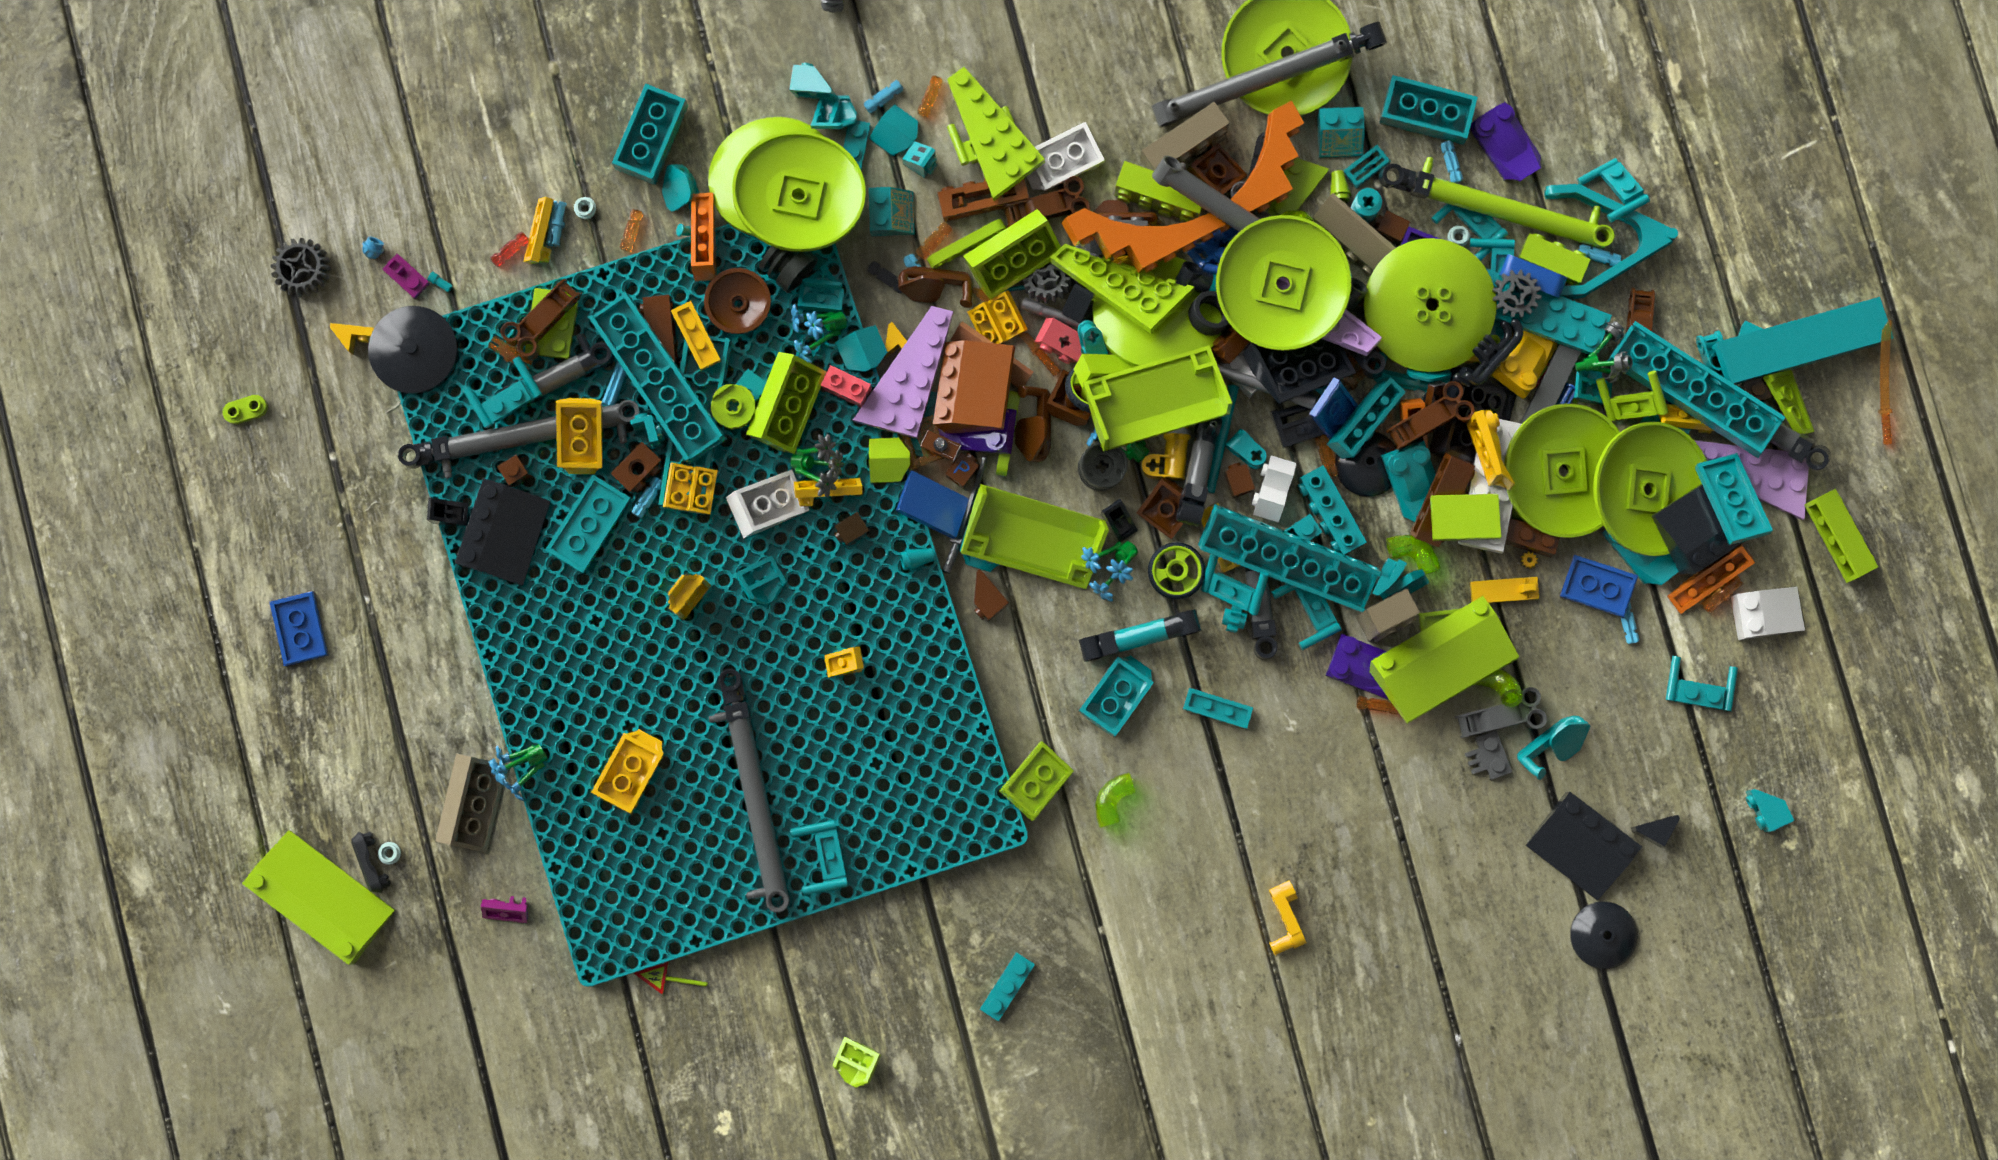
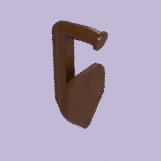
M1105 200L1093 211L1108 219L1109 216H1121L1122 220H1131V217H1143L1144 221H1148L1149 226L1161 225L1156 213H1129L1127 204L1121 200Z
M912 266L902 270L899 274L898 289L912 301L923 303L936 302L940 298L945 284L962 286L963 297L960 300V305L964 308L972 307V278L967 272Z
M1020 385L1017 392L1021 398L1026 396L1037 397V416L1022 418L1017 422L1015 444L1027 461L1043 462L1051 449V414L1045 408L1051 394L1046 388Z

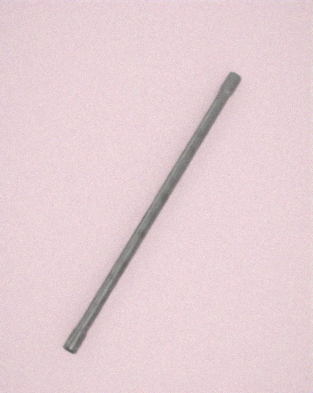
M1026 297L1022 302L1021 310L1037 316L1055 318L1064 324L1076 328L1080 324L1063 315L1062 311L1046 306L1043 303H1037L1035 300ZM1218 365L1222 378L1270 394L1256 377ZM1303 394L1289 401L1313 409L1317 397Z

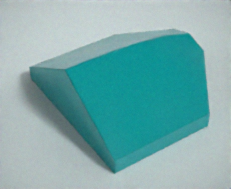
M837 95V100L819 99L811 123V129H841L854 124L857 119V112L850 97Z
M894 104L880 118L869 140L891 156H894L910 148L917 139L918 120Z
M876 325L856 330L835 342L846 369L850 371L866 372L875 368L888 353Z
M1585 370L1576 372L1574 398L1582 403L1603 405L1596 383L1597 379L1603 378L1602 372H1586ZM1605 380L1611 398L1612 383Z
M772 555L735 573L748 599L762 605L776 600L786 583Z

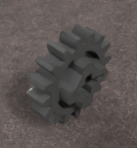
M1050 262L1040 269H1036L1032 274L1023 279L1025 293L1029 294L1030 299L1035 298L1037 303L1044 300V303L1047 304L1051 299L1055 303L1056 298L1063 299V292L1069 293V287L1072 286L1071 277L1055 265H1051Z
M1510 270L1509 277L1503 273L1501 276L1503 281L1496 280L1495 284L1499 288H1493V292L1497 294V296L1493 297V301L1499 302L1496 306L1497 310L1504 309L1502 315L1505 316L1509 312L1511 313V319L1514 318L1515 314H1518L1521 319L1524 316V312L1528 315L1532 313L1531 307L1535 309L1538 307L1535 301L1540 300L1541 296L1536 293L1541 290V287L1534 286L1537 283V279L1531 281L1529 279L1531 273L1523 276V272L1520 270L1518 275H1515L1514 271ZM1519 281L1526 283L1528 286L1520 284ZM1509 282V290L1502 292L1503 287ZM1514 287L1515 290H1517V293H1522L1519 297V301L1515 295H1512L1514 292ZM1531 296L1530 302L1524 306V299ZM1506 302L1514 305V308L1508 306Z

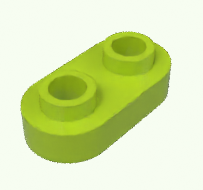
M259 395L244 397L227 403L223 408V417L231 424L244 423L264 416L268 410V404ZM254 402L258 403V407L256 409H252L251 407ZM232 409L237 410V413L234 416H231L230 414Z

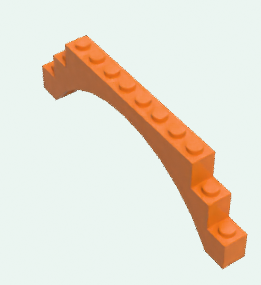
M1292 101L1274 109L1268 115L1264 144L1255 168L1242 188L1231 198L1232 201L1250 213L1255 211L1262 213L1270 208V203L1274 201L1277 204L1289 198L1288 194L1293 190L1284 171L1295 165L1294 161L1299 155L1289 138L1300 133L1299 129L1305 123ZM1086 208L1066 217L1062 222L1074 246L1080 243L1084 246L1095 239L1106 260L1112 256L1114 259H1117L1127 252L1138 273L1143 270L1146 273L1158 267L1156 263L1162 260L1165 263L1177 257L1175 253L1181 250L1186 253L1196 247L1194 243L1200 240L1205 243L1214 237L1213 233L1219 230L1221 233H1224L1232 228L1211 213L1188 222L1173 225L1136 226L1113 221Z

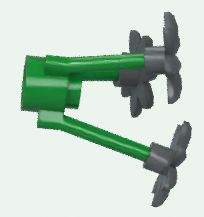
M827 434L825 438L822 435H818L820 444H815V448L797 449L791 457V466L795 469V473L802 474L818 482L815 484L817 488H820L817 495L822 496L824 494L825 497H829L830 489L836 490L837 487L833 483L837 481L838 476L842 475L841 467L844 466V462H842L843 453H839L838 450L835 453L832 450L836 443H830L831 437ZM819 452L818 459L824 457L825 461L814 460L810 453ZM814 465L829 466L831 468L827 476L821 473L820 478L807 472Z

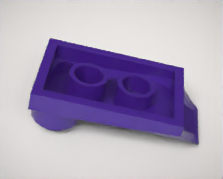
M1506 102L1497 105L1471 123V133L1504 181L1506 179L1522 181L1542 168L1541 155L1515 117L1513 108Z
M1006 409L1004 430L946 434L936 427L935 433L960 444L961 448L959 451L1011 454L1017 410Z
M1340 634L1325 676L1384 699H1389L1369 672L1371 661L1387 651L1359 641L1354 637Z

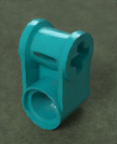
M1086 320L1081 322L1077 328L1081 354H1108L1101 330L1092 321Z
M1719 330L1714 331V334L1696 336V345L1701 354L1703 364L1718 374L1722 370L1715 367L1712 363V359L1718 360L1716 351L1712 349V346L1718 341L1723 340Z
M1240 428L1225 444L1231 453L1240 458L1250 468L1257 470L1263 467L1267 456L1266 451L1243 429ZM1252 454L1254 456L1261 455L1260 461H1252Z

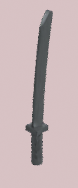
M987 456L982 458L957 537L950 539L953 545L942 570L946 574L951 573L960 550L962 537L985 472Z

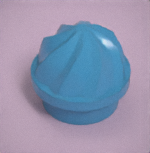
M368 237L362 244V252L369 259H376L384 252V242L375 237Z

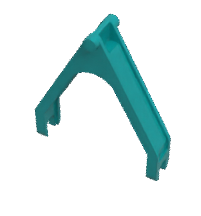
M1580 184L1549 185L1544 190L1545 199L1574 198L1593 208L1594 206H1600V211L1607 215L1624 206ZM1635 210L1619 218L1618 220L1632 226L1636 231L1639 240L1638 250L1584 285L1564 286L1560 296L1567 299L1586 297L1665 247L1670 246L1678 236V230L1670 228Z

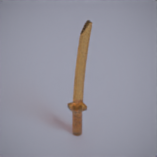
M972 287V292L983 302L990 300L981 289ZM1027 331L1018 335L1030 348L1031 354H1036L1053 376L1060 372L1058 367L1039 348L1040 345L1035 342Z
M1888 320L1885 324L1881 337L1880 409H1878V414H1881L1883 445L1892 444L1890 413H1893L1890 408L1889 395L1892 320Z

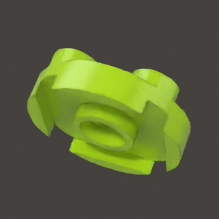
M726 384L720 387L714 393L711 402V412L715 420L721 426L730 430L746 426L752 420L756 410L755 399L752 393L741 385ZM730 401H732L733 403H739V405L737 406L738 410L736 412H734L733 410L728 411V408L730 407L728 403Z

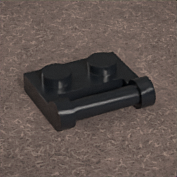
M1295 405L1280 411L1277 409L1270 411L1283 449L1325 435L1311 416L1282 424L1281 419L1307 410L1311 412L1312 409Z

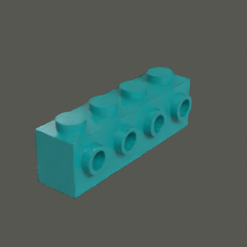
M1391 377L1380 379L1333 435L1327 445L1341 459L1355 457L1360 452V447L1364 442L1373 436L1374 430L1387 419V414L1400 403V399L1406 391Z
M1324 465L1299 478L1300 484L1297 485L1303 496L1308 497L1310 501L1308 506L1314 516L1318 515L1321 521L1319 526L1325 535L1328 534L1331 538L1330 546L1332 550L1347 555L1367 543Z

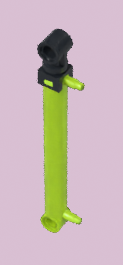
M1427 157L1423 171H1418L1417 173L1393 163L1387 165L1379 173V182L1383 187L1405 191L1412 196L1422 199L1430 198L1585 243L1599 249L1610 245L1614 240V231L1610 226L1597 225L1600 217V206H1594L1590 220L1587 222L1434 177L1431 174L1434 160L1432 157ZM1388 171H1393L1396 174L1395 181H1390L1387 178ZM1598 232L1604 234V242H1600L1597 239Z

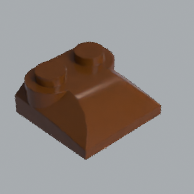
M1219 143L1187 168L1188 172L1223 195L1228 193L1235 183L1241 182L1247 177V173Z
M1230 324L1221 336L1213 342L1212 353L1216 363L1231 364L1250 342L1237 333Z
M1062 370L1045 408L1052 416L1072 425H1086L1091 413L1082 411L1071 403L1065 390V383L1069 372ZM1074 386L1077 395L1086 401L1081 395L1082 387Z
M1162 477L1136 512L1171 540L1184 524L1176 521L1183 488L1172 480Z

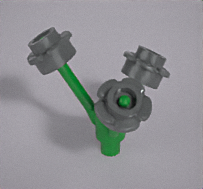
M1616 321L1606 323L1607 326L1604 329L1606 337L1595 351L1589 354L1588 358L1583 359L1582 362L1575 363L1577 372L1583 370L1586 372H1602V377L1607 382L1615 383L1621 378L1622 372L1625 374L1628 372V369L1632 368L1633 360L1627 352L1616 354L1614 361L1599 362L1596 356L1610 339L1617 342L1620 338H1623L1624 328Z

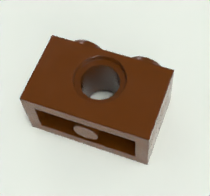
M641 442L611 474L633 495L635 492L639 493L647 485L645 482L651 476L655 477L662 470L661 465L663 462ZM637 465L644 466V472L640 475L633 473V469Z

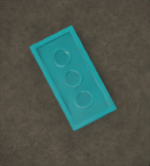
M1738 453L1698 463L1695 466V470L1730 545L1772 533L1773 529Z
M592 475L545 550L584 574L631 501V498L595 475Z

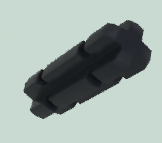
M876 261L870 263L867 269L873 276L876 274L877 279L890 288L893 286V290L897 293H903L898 289V276L885 267L881 268V265Z

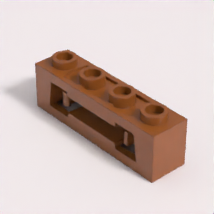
M985 179L984 182L975 183V181L962 184V187L954 188V186L944 187L938 192L944 222L1000 210L1004 205L1029 198L1025 179L1004 193V198L1000 196L995 201L992 198L967 203L965 207L963 197L968 199L991 193Z

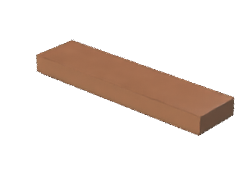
M963 321L959 324L951 338V341L966 340L993 343ZM1014 358L1010 383L1017 388L1020 385L1026 386L1034 372Z

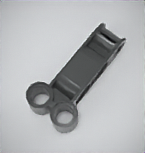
M1528 687L1519 693L1518 701L1455 716V719L1458 718L1462 733L1460 738L1524 723L1531 730L1542 728L1547 722V716L1544 711L1536 708L1541 700L1540 692L1536 688ZM1526 692H1531L1534 695L1535 700L1532 704L1525 701L1524 695ZM1533 713L1540 717V724L1537 726L1533 725L1530 721V716Z

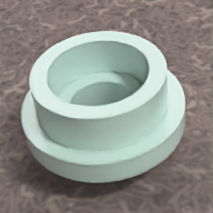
M582 197L575 202L574 211L579 218L589 219L596 212V204L591 198ZM585 205L589 206L587 212L582 211V207Z
M1454 226L1448 232L1447 238L1448 241L1464 247L1469 242L1470 234L1465 227ZM1455 234H1460L1462 240H1456Z
M386 842L380 846L378 857L384 864H394L400 859L401 850L396 843ZM392 849L394 854L392 857L389 858L386 855L387 850Z

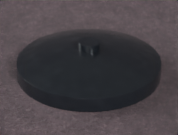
M421 306L401 307L385 315L375 326L369 340V361L376 376L391 389L404 394H422L436 389L449 378L457 363L458 342L450 324L437 312Z

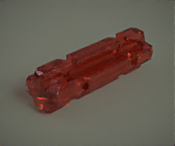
M523 232L518 233L515 236L516 239H511L499 249L500 252L498 254L496 252L490 257L495 266L500 267L505 259L508 260L520 250L521 245L524 246L528 243L529 239Z

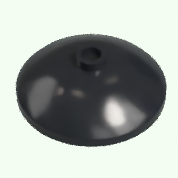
M1374 432L1373 436L1360 447L1361 450L1355 457L1341 459L1337 454L1335 457V471L1339 481L1348 491L1358 496H1378L1392 487L1381 455L1396 450L1397 447L1385 435ZM1372 458L1374 464L1368 465L1366 459Z
M1607 901L1594 902L1582 908L1573 919L1570 928V941L1574 952L1584 963L1598 969H1612L1624 964L1633 955L1638 943V929L1631 914L1622 906ZM1606 931H1609L1611 934L1608 940L1603 936Z

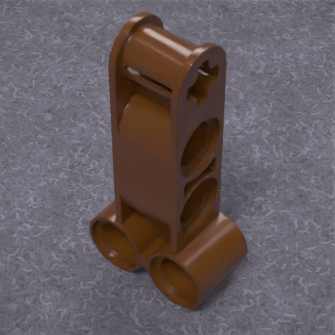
M1071 176L1065 181L1064 189L1004 205L1001 209L1006 215L1007 228L1037 209L1047 220L1068 214L1072 215L1076 213L1074 207L1077 205H1083L1086 209L1090 210L1088 200L1082 197L1084 193L1082 179L1077 176ZM1072 184H1077L1080 190L1073 193L1069 191L1068 187ZM1011 210H1013L1016 221H1014Z
M567 279L561 280L519 324L515 322L505 323L501 328V336L509 345H517V351L525 360H535L540 354V348L537 343L579 301L582 293H577L567 283ZM516 329L518 331L516 337H507L510 330ZM532 344L534 346L532 352H523L526 345Z
M1634 287L1631 288L1626 332L1635 321L1652 331L1655 290L1642 291L1635 290Z
M1448 382L1443 388V398L1386 431V433H1390L1397 445V451L1455 418L1461 423L1469 422L1475 409L1471 402L1461 401L1463 388L1460 383ZM1449 388H1457L1460 392L1459 396L1450 398L1446 393ZM1460 407H1468L1471 410L1468 417H1461L1458 414ZM1396 430H1398L1404 442H1402Z

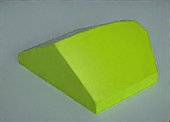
M899 438L869 439L870 483L901 482L910 466V451Z
M844 1037L833 1062V1067L839 1072L846 1083L857 1088L870 1083L881 1054L871 1047Z

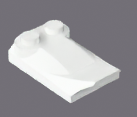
M1086 122L1035 146L1038 152L1045 158V163L1028 175L1027 179L1033 190L1041 189L1046 191L1065 182L1071 176H1078L1088 170H1094L1100 164L1105 163Z

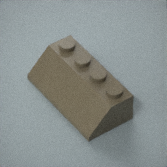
M1334 193L1328 197L1311 220L1326 229L1338 241L1346 253L1347 259L1352 263L1357 262L1363 267L1362 271L1368 277L1371 276L1377 264L1389 252L1395 249L1389 241Z
M456 754L436 842L487 852L503 786L500 782L496 781V775L491 772L492 768L489 761Z

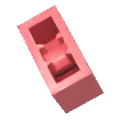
M1046 318L1035 340L1040 345L1039 348L1049 354L1053 352L1059 355L1058 359L1064 363L1078 362L1081 356V345L1077 331L1055 318Z
M831 365L821 383L822 390L860 408L866 402L872 389L870 383Z

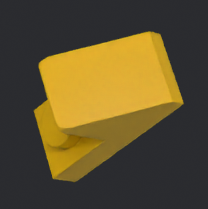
M893 322L888 324L885 344L888 353L885 358L897 349L901 351L907 342Z
M330 323L331 330L352 355L354 354L356 338L358 342L369 343L374 330L371 327Z
M852 647L824 655L828 677L857 673L864 669L860 647Z

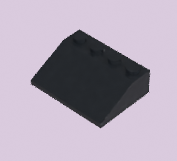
M1322 338L1308 346L1293 350H1273L1251 343L1243 353L1254 376L1279 404L1329 385L1333 378L1341 380L1356 373L1344 348Z
M1468 367L1451 368L1452 376L1450 382L1454 381L1453 376L1455 374H1461L1464 378L1466 372L1472 374L1474 370ZM1490 377L1480 386L1462 387L1463 397L1461 401L1471 402L1475 409L1474 413L1481 410H1491L1493 414H1497L1499 419L1510 421L1517 395L1497 379ZM1455 387L1449 388L1446 392L1450 398H1456L1460 394L1459 390ZM1462 406L1458 410V414L1461 417H1468L1471 413V410L1466 406ZM1455 418L1435 429L1429 450L1430 453L1444 457L1445 453H1449L1474 465L1476 449L1467 423H1461Z
M483 478L455 563L461 567L523 586L551 501Z
M1702 484L1652 515L1680 574H1696L1745 542L1729 544Z
M1570 791L1564 793L1525 845L1597 901L1628 867L1642 848L1639 843Z

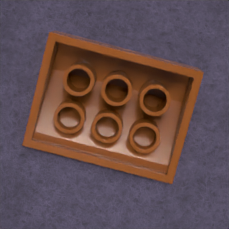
M966 340L945 342L933 425L946 434L1004 430L1015 347L1013 345Z

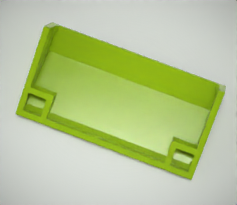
M1210 345L1083 382L1096 433L1103 451L1229 415L1232 407L1231 398Z
M980 484L973 503L961 553L1087 589L1093 572L1091 568H1086L1087 561L1081 558L1084 555L1082 549L1086 547L1088 550L1092 547L1093 554L1100 553L1109 529L1106 520Z
M1484 596L1373 659L1369 672L1408 724L1519 659V655L1497 614Z
M288 830L260 860L242 883L348 965H354L395 912V909L370 892L291 830Z

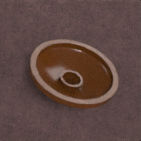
M732 268L719 273L711 280L705 292L704 306L710 321L717 328L730 334H745L755 330L765 321L771 307V296L766 283L758 274L744 268ZM737 301H742L743 305L742 307L737 308L735 307V303Z

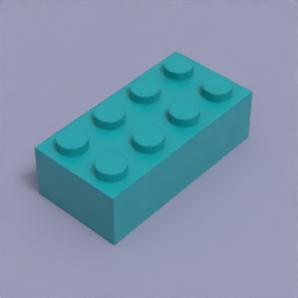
M1392 75L1379 123L1464 145L1468 138L1478 97Z
M645 83L612 161L615 170L656 185L688 109L686 99Z

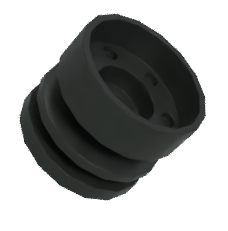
M771 246L761 260L759 268L763 272L768 271L767 275L770 278L780 273L776 283L786 293H790L802 283L804 278L808 277L816 266L818 258L810 251L797 253Z
M1100 442L1092 444L1082 454L1078 462V473L1081 481L1095 491L1112 489L1124 478L1127 472L1128 461L1125 452L1120 447L1103 451ZM1100 462H1102L1103 466L1107 467L1103 473H1101L1100 469L1096 468Z

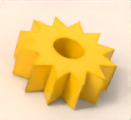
M1528 551L1527 554L1523 553L1524 556H1521L1523 560L1520 562H1523L1522 566L1525 565V569L1527 567L1531 569V567H1535V564H1538L1536 562L1538 558H1535L1536 555H1533V552L1530 554ZM1527 558H1531L1532 561L1529 563Z

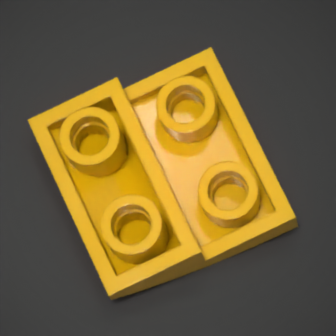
M1009 290L967 311L976 331L995 344H1002L1028 330Z
M670 463L663 507L710 515L718 470ZM704 476H706L708 479L707 483L703 482ZM702 486H706L705 494H701ZM700 498L704 500L703 505L699 504Z

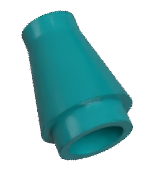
M905 549L904 552L900 553L903 570L909 569L911 571L934 561L932 549Z

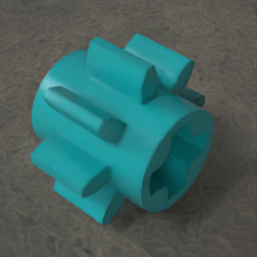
M1232 605L1231 609L1225 608L1222 624L1227 625L1226 631L1236 633L1238 628L1244 629L1247 613L1242 612L1241 608Z

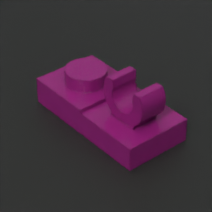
M398 254L382 269L414 299L430 284Z
M514 896L510 897L509 903L498 899H482V918L527 923L528 909L526 897H523L520 904H515Z

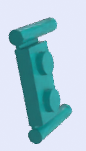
M1616 158L1577 178L1578 184L1583 186L1601 176L1625 206L1607 215L1611 223L1650 202L1648 195L1644 194V189Z
M1447 203L1431 218L1435 224H1438L1451 210H1454L1453 213L1480 239H1504L1509 234L1491 216ZM1481 248L1475 256L1482 261L1492 251V248Z
M1470 238V247L1492 248L1491 270L1500 273L1507 254L1514 256L1515 240Z
M520 356L512 361L523 380H519L484 401L482 405L471 386L463 389L485 429L542 395Z
M1210 554L1201 591L1248 611L1252 615H1258L1269 573L1260 572L1255 589L1220 572L1215 573L1218 556Z
M1288 583L1271 591L1274 599H1277L1295 590L1315 631L1318 632L1298 643L1302 651L1342 630L1324 597Z
M1672 656L1665 700L1732 712L1738 667L1729 666L1726 687L1682 679L1678 680L1681 657Z
M835 820L790 829L792 838L814 833L824 880L822 883L803 886V895L848 887Z

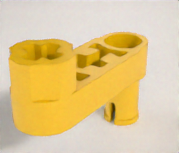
M1289 880L1269 889L1272 900L1288 931L1286 936L1269 943L1275 956L1290 948L1296 949L1307 943L1289 905L1290 902L1298 899Z

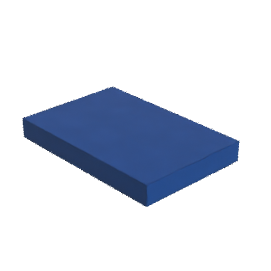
M1333 378L1309 414L1330 440L1357 408L1358 404L1342 382Z
M910 471L896 512L954 539L957 537L969 498L914 471Z
M1574 555L1560 597L1624 618L1638 575Z
M314 591L269 602L285 667L329 656Z

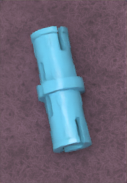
M553 201L545 243L549 246H553V244L555 247L560 246L561 231L565 226L563 222L565 207L567 203L561 201L557 203L558 201Z

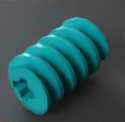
M1373 188L1362 189L1357 193L1350 208L1369 224L1375 220L1382 207L1381 195Z

